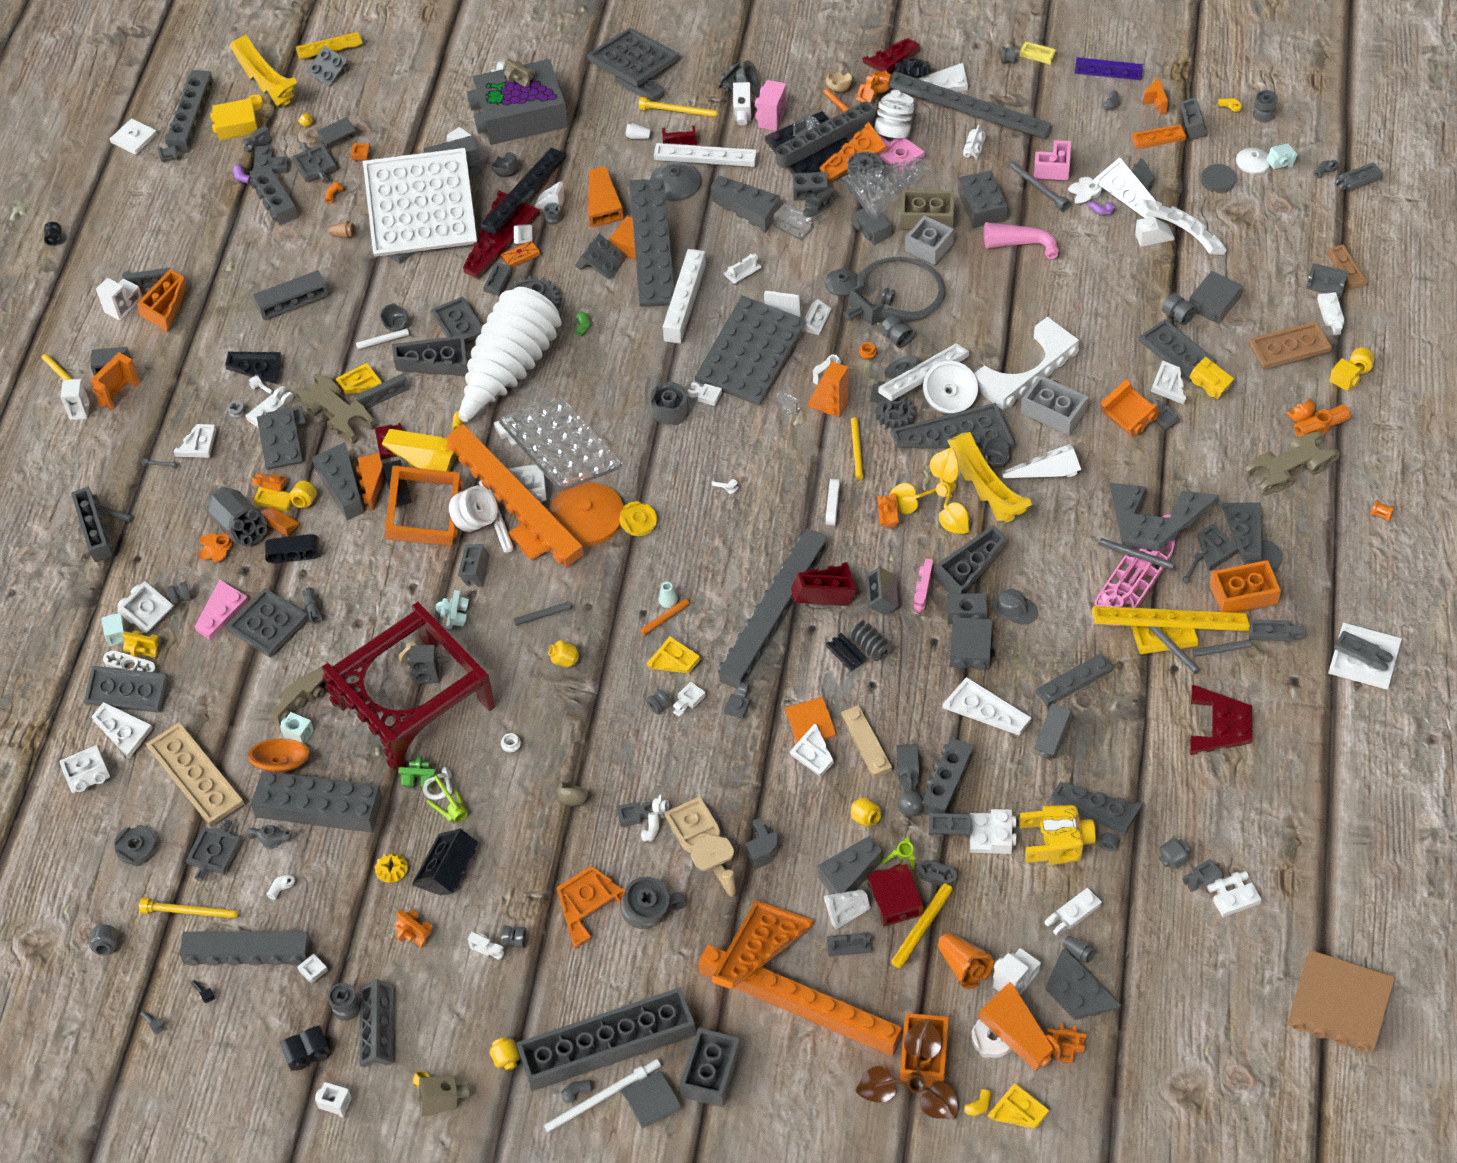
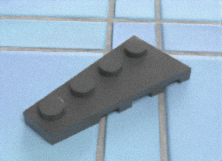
M1261 502L1222 503V509L1241 560H1261Z
M1063 782L1059 783L1050 799L1059 805H1075L1078 809V814L1092 819L1122 835L1126 834L1143 803L1139 802L1135 804L1125 802L1126 799L1117 797V799L1106 797L1105 793L1087 792L1086 788Z

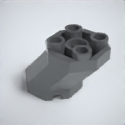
M221 486L209 495L208 500L210 502L206 506V511L210 519L234 543L252 547L263 539L267 533V522L261 511L257 510L240 491Z

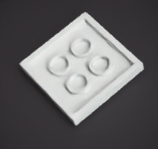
M1343 623L1339 637L1343 631L1349 632L1391 653L1393 660L1386 662L1388 665L1386 671H1380L1372 665H1368L1335 649L1328 674L1388 690L1402 638Z

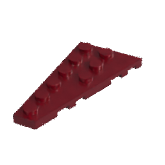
M498 190L497 198L492 203L490 213L508 194ZM524 203L496 235L480 229L477 242L474 243V248L469 253L463 266L464 273L478 279L514 242V226L530 225L540 215L539 209Z

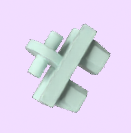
M454 590L450 603L447 598H444L442 602L436 604V610L441 613V617H446V614H448L447 629H452L453 625L464 626L466 614L457 612V609L466 611L469 599L459 596L460 591Z

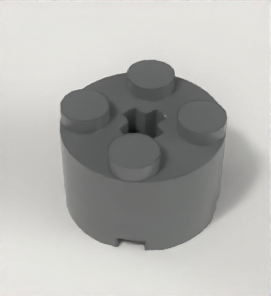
M666 382L663 383V386H656L652 390L651 406L654 420L664 424L679 425L687 416V393L680 384Z

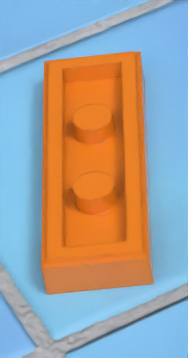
M1179 124L1132 133V139L1136 149L1183 141L1186 140V134L1182 125Z

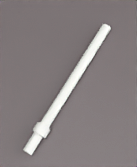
M656 1059L644 1067L639 1066L633 1070L632 1074L543 1125L547 1133L635 1081L646 1078L647 1074L661 1067V1064Z

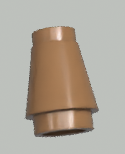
M349 221L329 226V234L331 236L344 238L355 236V225Z

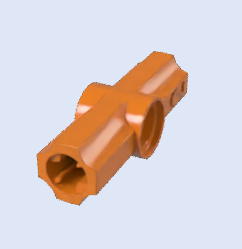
M1343 404L1329 410H1318L1315 416L1295 423V433L1298 437L1314 432L1327 433L1330 427L1349 420L1351 414L1349 408Z

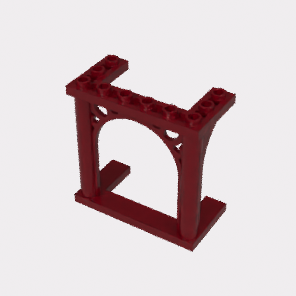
M419 602L412 605V613L334 666H331L329 663L322 666L324 673L322 678L327 684L326 690L331 695L329 697L331 703L335 707L338 706L342 711L349 708L351 711L354 709L357 712L359 720L362 723L366 722L371 733L381 738L380 741L385 748L383 752L388 758L386 762L392 770L396 769L398 772L399 767L406 768L404 757L409 745L417 734L429 723L476 691L477 699L488 711L495 708L489 675ZM417 629L419 637L425 645H434L436 648L437 640L468 672V674L423 705L408 710H391L376 704L368 696L364 684L365 675L370 664L383 652ZM355 676L359 678V681L348 683L346 679ZM378 712L383 713L381 719L379 717V714H377ZM394 716L396 718L395 723L387 726L385 724L387 717Z

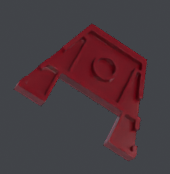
M1192 685L1191 704L1212 706L1211 737L1191 735L1190 755H1197L1201 751L1212 752L1216 748L1226 747L1227 749L1251 744L1252 705Z

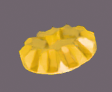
M394 852L388 855L384 854L381 859H377L375 866L377 877L387 883L401 880L408 870L406 859L401 854H395ZM393 862L396 867H393L390 873L388 866Z

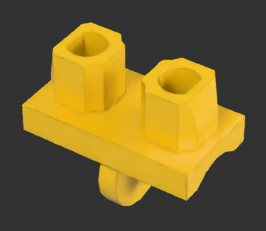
M135 630L132 633L125 631L122 634L124 638L123 651L130 652L132 657H138L140 654L150 657L158 655V635L152 634L148 637Z

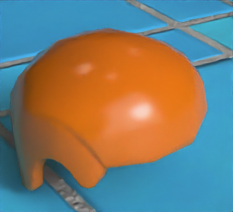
M886 70L884 72L872 73L870 76L873 74L879 76V80L874 86L877 89L876 94L887 92L891 88L889 87L892 79L891 74Z
M1307 399L1304 404L1300 403L1287 412L1286 415L1295 423L1308 419L1315 412V402L1312 399Z

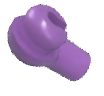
M236 164L232 169L235 179L250 184L251 176L244 174L243 165Z
M1092 200L1088 208L1098 215H1110L1114 212L1115 205L1108 202L1106 206H1101Z

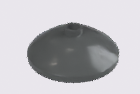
M669 162L661 165L650 177V179H664L667 201H681L690 198L699 190L701 185V177L697 169L683 162Z

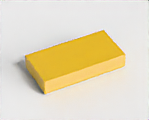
M259 487L253 499V504L267 508L273 507L276 510L288 512L292 501L290 500V493Z

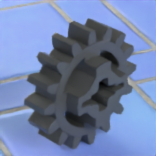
M906 396L898 397L892 401L883 397L882 402H878V407H876V420H879L880 425L885 424V429L889 426L892 429L906 426L908 423H913V418H915V405H912L911 400L906 401Z

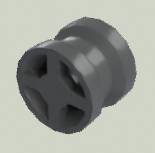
M1002 46L1001 63L1006 61L1014 63L1015 47L1006 48Z
M549 203L544 207L545 221L548 224H558L562 220L559 204Z
M658 689L653 696L646 698V703L655 714H659L663 707L670 705V700L662 690Z

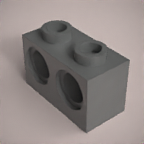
M1194 97L1180 102L1190 139L1207 135L1197 98Z
M827 172L792 174L794 201L812 199L828 188Z
M411 646L410 654H407V665H410V676L414 677L415 684L439 683L440 666L435 646Z

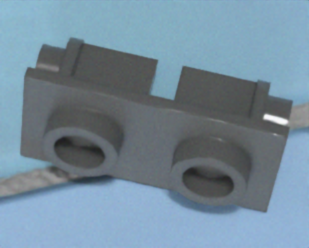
M741 60L737 64L733 63L728 69L729 72L727 74L723 73L718 80L720 81L718 89L720 86L726 92L733 89V83H737L735 80L736 72L741 68Z
M869 933L827 936L829 956L871 952Z

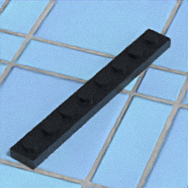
M550 148L481 223V229L496 235L566 158V153Z

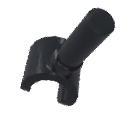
M196 980L192 981V985L198 990L204 1003L215 999L211 988L204 990Z

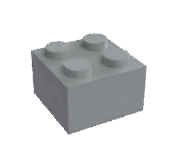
M923 216L905 237V252L936 265L952 246L954 229L927 216Z

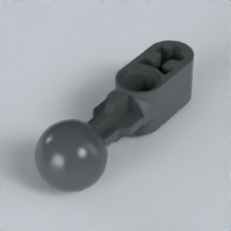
M917 744L896 745L898 780H900V786L904 789V793L898 799V808L903 815L914 817L923 810V798L916 792L919 779Z

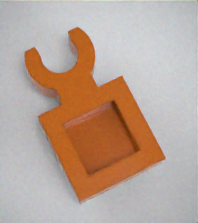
M257 473L256 477H252V484L256 486L263 485L264 489L280 492L288 484V478L279 474L265 476L263 473Z

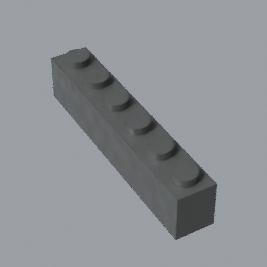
M307 931L183 932L179 955L183 963L190 966L197 964L212 966L218 964L233 966L239 964L254 966L259 964L300 965L309 958L311 940Z

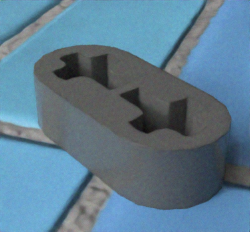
M924 860L919 865L918 874L922 880L938 886L946 883L953 887L956 884L957 873L952 867L931 860ZM927 868H931V871L925 873V870H927ZM947 874L951 875V878H948V880L944 879Z

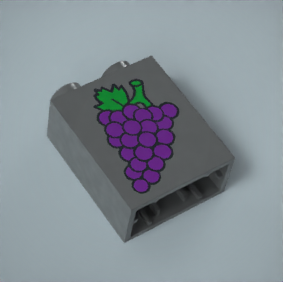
M550 59L523 65V67L531 68L535 71L534 79L530 80L528 87H524L516 81L509 82L504 75L506 69L472 76L475 90L467 91L471 111L480 110L479 113L473 114L478 134L487 133L490 145L568 128L565 102Z

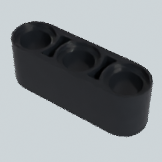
M400 459L382 464L389 491L392 465L402 466ZM399 479L396 507L412 503L406 480Z
M313 534L272 538L265 542V560L272 564L311 560L318 558L320 555L319 537Z

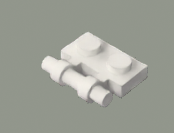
M1246 871L1232 873L1230 877L1225 879L1219 878L1207 886L1210 893L1217 891L1219 894L1214 896L1213 901L1222 917L1261 904L1262 899L1253 883L1244 885L1242 882L1249 879ZM1234 884V886L1236 887L1235 889L1230 891L1226 890L1225 887Z

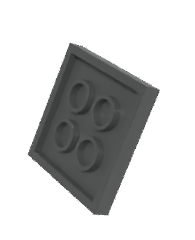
M264 588L226 628L227 631L270 658L309 618L306 613Z

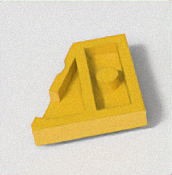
M368 363L336 378L337 384L345 395L361 393L382 383Z

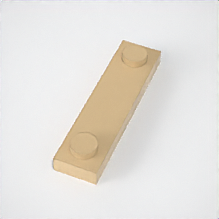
M860 706L842 711L841 718L873 778L892 772V766Z

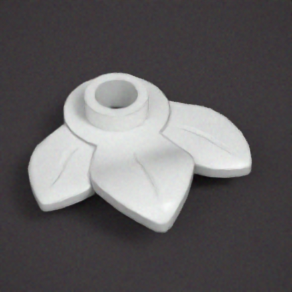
M1082 177L1079 179V182L1073 183L1068 188V191L1077 194L1075 204H1079L1098 197L1101 194L1102 187L1094 182L1092 178Z

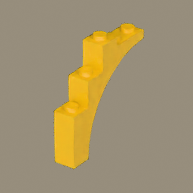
M247 35L232 41L229 46L249 79L255 78L262 92L268 91L277 107L280 105L284 107L290 104L291 99L294 97L292 91L297 84L294 77L291 79L285 78L274 71L262 58Z
M965 432L947 440L950 447H953L964 480L973 482L980 500L989 502L997 521H1004L1005 523L1015 519V515L1026 512V508L1032 505L1029 498L1014 493L996 476L978 449L971 432Z

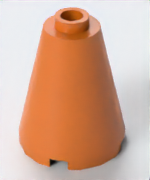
M953 933L944 934L939 939L938 949L961 986L965 989H972L980 985L978 981L982 978L986 980L989 977L995 964L990 953Z

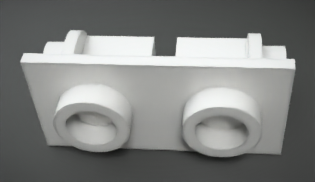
M980 125L977 126V129L969 132L967 144H965L963 149L964 157L974 156L976 161L986 139L985 132L982 131Z
M750 254L741 263L738 262L732 267H728V270L723 275L733 284H736L762 268V266L756 262L758 260L757 255Z

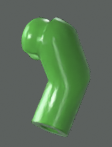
M585 312L577 313L575 317L580 323L575 329V334L578 336H582L590 326L588 315Z

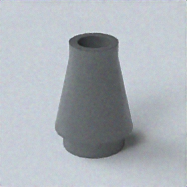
M1067 936L1063 942V947L1081 963H1089L1095 955L1096 950L1090 943L1072 938L1071 936Z

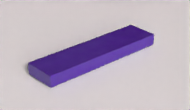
M1076 57L1075 74L1141 80L1143 64Z

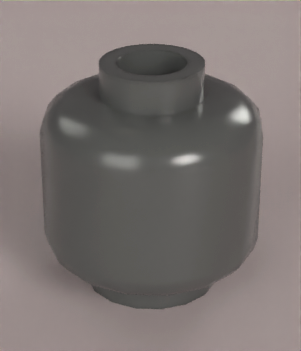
M1172 838L1160 847L1161 856L1158 858L1165 867L1170 866L1172 869H1177L1189 860V853L1191 851L1182 839Z
M108 924L95 926L90 934L89 946L91 950L101 956L115 951L118 940L117 930Z

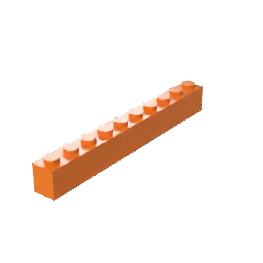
M464 424L446 436L448 450L458 456L463 466L467 465L470 468V472L475 478L479 477L482 480V485L493 492L498 502L502 501L505 504L506 510L511 515L514 514L522 527L526 526L529 529L530 535L535 540L537 538L540 540L544 550L550 551L558 564L562 563L568 568L584 555L582 545Z
M707 945L698 961L699 973L713 978L726 952ZM762 967L734 987L746 994L892 1057L902 1039V1027Z

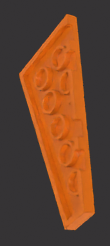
M755 900L716 969L712 983L733 989L812 928L814 920Z

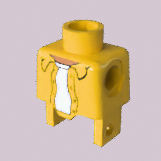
M1075 805L1043 806L1042 811L1020 813V829L1040 827L1045 844L1043 846L1026 847V863L1048 861V865L1079 861L1082 858L1083 845L1095 844L1093 820H1080L1078 809Z

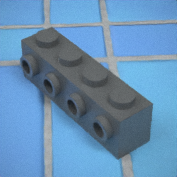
M319 270L253 294L256 307L263 320L329 296L326 283Z
M89 486L71 492L88 551L94 562L112 557L111 549L114 546L111 538H107L106 535L109 534L106 523L102 522L105 517L102 509H98L97 505H100L97 494L93 495Z

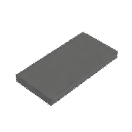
M1166 319L1139 336V341L1160 359L1180 367L1181 376L1188 382L1192 381L1189 378L1192 370L1204 357H1207L1216 364V359Z
M92 666L84 703L86 705L101 706L104 702L114 708L161 713L169 676L165 673Z

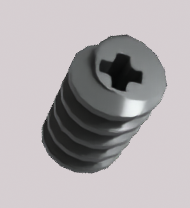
M864 620L860 621L851 630L850 639L857 646H860L868 656H871L873 661L885 658L892 650L893 645L891 643L887 644L888 640L886 638L882 639V635L880 633L877 634L875 628L871 629V624L865 625Z

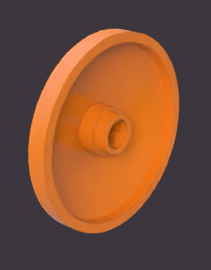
M584 482L574 484L562 490L551 503L549 512L582 546H594L608 541L620 530L619 518L624 506L620 496L610 487L600 483Z

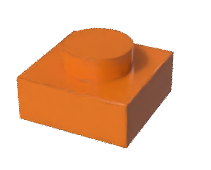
M353 143L350 154L351 160H368L371 149L370 143Z

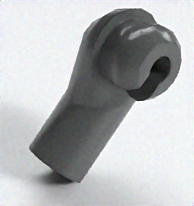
M1116 90L1111 91L1110 98L1103 103L1105 110L1113 109L1119 105L1120 101Z

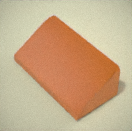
M273 507L261 511L267 525L287 537L300 525L299 522Z

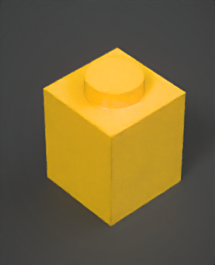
M1341 359L1332 369L1329 381L1349 391L1353 386L1356 387L1361 379L1359 377L1361 369Z

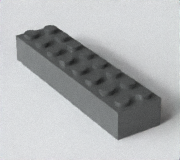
M681 987L517 1042L516 1044L531 1091H535L695 1036L696 1032Z

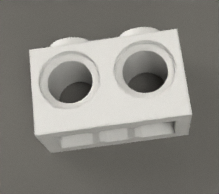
M81 379L63 380L60 397L69 420L88 419L90 402Z

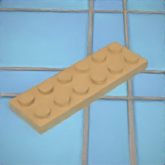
M180 722L146 743L152 755L210 827L244 805L241 797Z

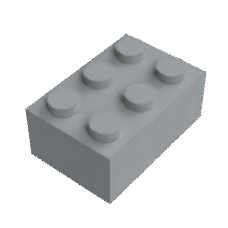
M1039 375L1022 398L1021 414L1070 435L1087 411L1088 396Z

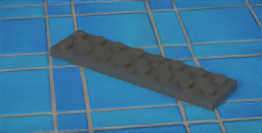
M664 179L630 180L639 307L668 306L674 293Z

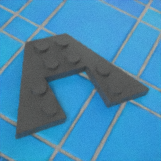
M1110 483L1122 545L1132 548L1160 551L1169 541L1177 537V533L1183 528L1187 529L1199 516L1206 513L1205 510L1214 502L1218 503L1220 501L1219 495L1182 491L1170 518L1141 515L1137 513L1147 493L1146 487Z

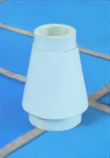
M664 582L661 585L659 603L665 608H671L677 603L678 597L672 584Z

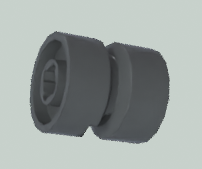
M1262 90L1256 94L1253 116L1257 121L1270 122L1274 119L1278 96L1275 92Z
M1173 293L1164 302L1162 312L1171 318L1175 317L1174 320L1184 326L1194 317L1197 308L1189 301H1185L1179 294Z
M895 314L887 317L880 328L881 333L889 338L898 348L906 346L914 336V330Z
M338 983L330 989L328 1000L334 1016L342 1021L354 1019L360 1011V1004L354 988L348 983Z

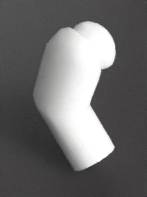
M657 812L648 813L649 831H642V841L652 842L659 830V816Z

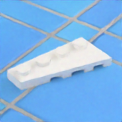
M1118 158L1093 180L1144 218L1153 217L1145 216L1139 203L1141 199L1156 200L1121 158Z
M967 677L943 703L944 709L1019 736L1031 723V717Z

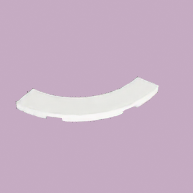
M1141 199L1139 205L1145 216L1161 218L1180 226L1198 239L1209 254L1224 255L1227 251L1216 235L1212 236L1206 230L1207 227L1191 215L1173 206L1171 208L1162 206L1161 202Z

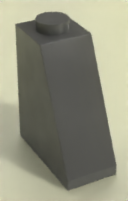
M1053 703L1051 704L1034 747L1039 756L1046 759L1056 757L1074 720L1071 710Z

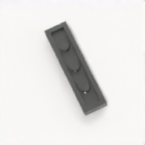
M1100 653L1036 689V694L1049 707L1052 703L1058 702L1112 672L1113 666Z

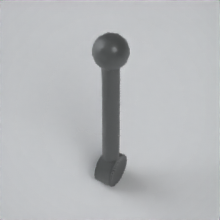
M147 458L141 460L143 466L148 464L171 466L172 468L178 466L176 461L170 463L148 461Z
M1197 552L1195 554V560L1191 568L1182 579L1184 583L1190 582V576L1196 564L1202 560V553Z

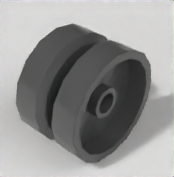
M650 876L632 880L626 887L620 902V913L624 920L630 926L638 929H649L656 926L662 920L669 905V893L665 885L658 879Z

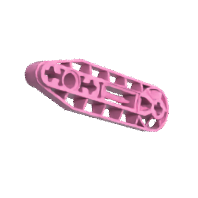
M1166 514L1163 517L1170 518L1171 515ZM1176 538L1173 539V542L1169 541L1160 551L1140 548L1133 549L1170 561ZM1166 549H1171L1167 557L1163 555ZM1126 554L1098 594L1095 606L1127 607L1130 605L1131 608H1138L1165 567L1161 566L1157 570L1154 568L1156 564L1130 557V555ZM1125 563L1129 566L1126 571L1121 570ZM1117 576L1120 580L1117 584H1112L1113 580ZM1148 576H1153V579L1148 584L1145 580ZM1139 589L1145 590L1141 597L1136 595Z

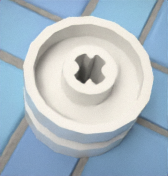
M477 485L455 494L449 504V513L452 521L459 529L465 532H472L491 524L496 519L498 506L493 494L487 488Z

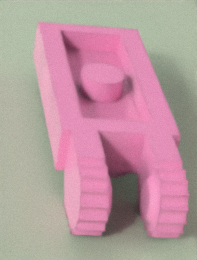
M925 559L924 566H920L919 577L922 578L921 582L917 581L916 593L914 594V609L918 613L923 612L926 607L933 572L932 559Z

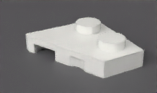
M197 424L192 429V432L183 439L184 443L179 449L175 448V457L210 458L216 432L215 425Z
M816 724L808 730L790 751L791 756L819 777H822L834 763Z
M863 890L824 896L830 921L835 929L840 928L871 909L867 894Z

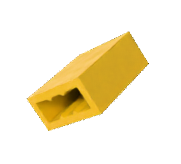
M251 98L212 106L213 113H210L212 123H215L212 124L214 134L218 135L219 140L249 135L258 130Z

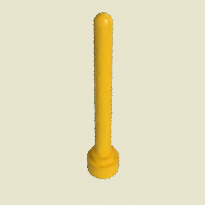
M640 97L639 110L646 111V109L654 108L717 117L718 112L715 110L652 102L647 97Z
M142 897L139 903L140 914L161 911L234 919L239 916L236 910L155 903V900L147 897Z

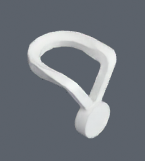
M448 767L442 768V773L437 776L445 778L447 790L451 794L452 787L449 779L452 778V774ZM434 777L425 781L423 785L425 796L432 800L446 797L444 792L431 794L428 791L427 786L435 781Z

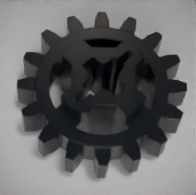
M918 57L903 59V62L898 61V63H895V73L899 72L914 78L923 77V74L931 73V63L918 59Z

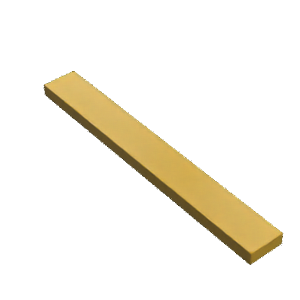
M1107 606L1092 607L1094 624L1249 631L1250 627L1247 613Z

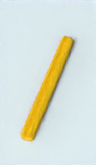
M944 883L893 957L892 965L894 967L902 968L951 895L953 888L950 885Z

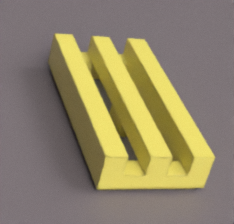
M1025 41L1019 56L1051 64L1056 55V49Z

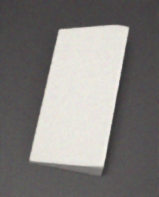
M817 299L810 306L805 317L806 325L802 331L819 335L832 308Z

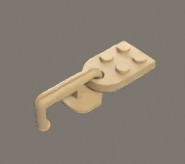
M697 797L664 812V818L685 851L691 853V859L695 866L703 871L713 869L727 894L731 897L734 896L736 893L733 878L734 872L732 870L725 871L722 866L723 863L733 858L734 849L728 839L720 837L719 827L701 797Z

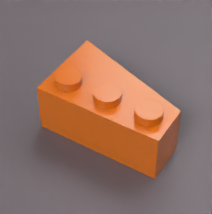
M169 269L137 303L139 316L168 332L186 291L184 276Z
M831 361L807 406L825 412L828 415L840 417L849 402L848 367Z

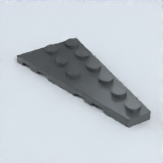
M996 403L891 429V435L897 448H950L947 440L965 432H971L978 448H983L985 442L991 438L1002 439L1008 444L1009 448H1014L1015 445Z

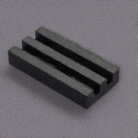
M842 633L838 634L837 638H832L831 642L828 641L826 643V647L850 671L866 662V657ZM835 645L854 663L853 665L834 647Z

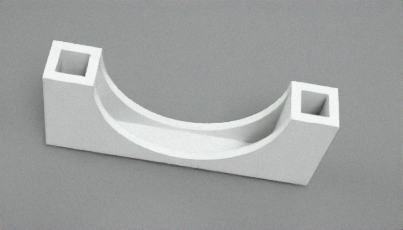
M1046 317L1035 326L1034 339L1040 343L1045 352L1043 361L1034 369L1019 374L1000 373L984 365L974 373L978 383V392L992 403H996L1002 411L1026 394L1039 375L1049 377L1055 369L1062 367L1069 358L1076 356L1079 351V339Z

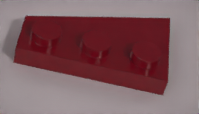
M906 38L890 45V49L886 51L879 50L875 52L876 55L870 58L868 56L863 57V63L881 72L886 70L890 73L895 69V63H898V61L903 62V59H908L920 49V43Z

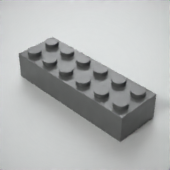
M262 771L251 807L256 818L373 833L382 802V795L377 785Z

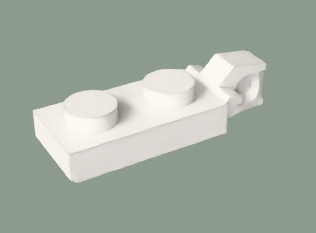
M1336 292L1318 294L1317 300L1325 326H1331L1334 335H1341L1344 317Z

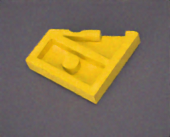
M669 636L646 665L649 669L689 674L701 658Z
M1014 1083L988 1114V1118L1036 1130L1050 1112Z

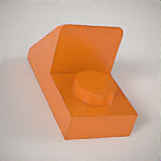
M1156 78L1145 90L1143 104L1154 103L1155 108H1158L1160 114H1166L1168 100L1160 78Z

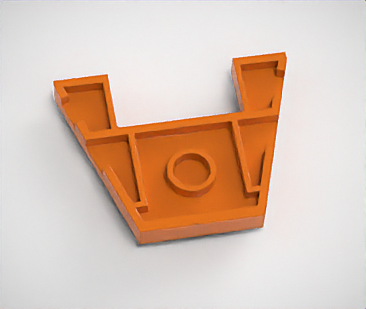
M589 866L557 887V893L574 949L591 940V936L580 921L614 899L620 906L625 892L624 888L617 886L610 878L593 866Z

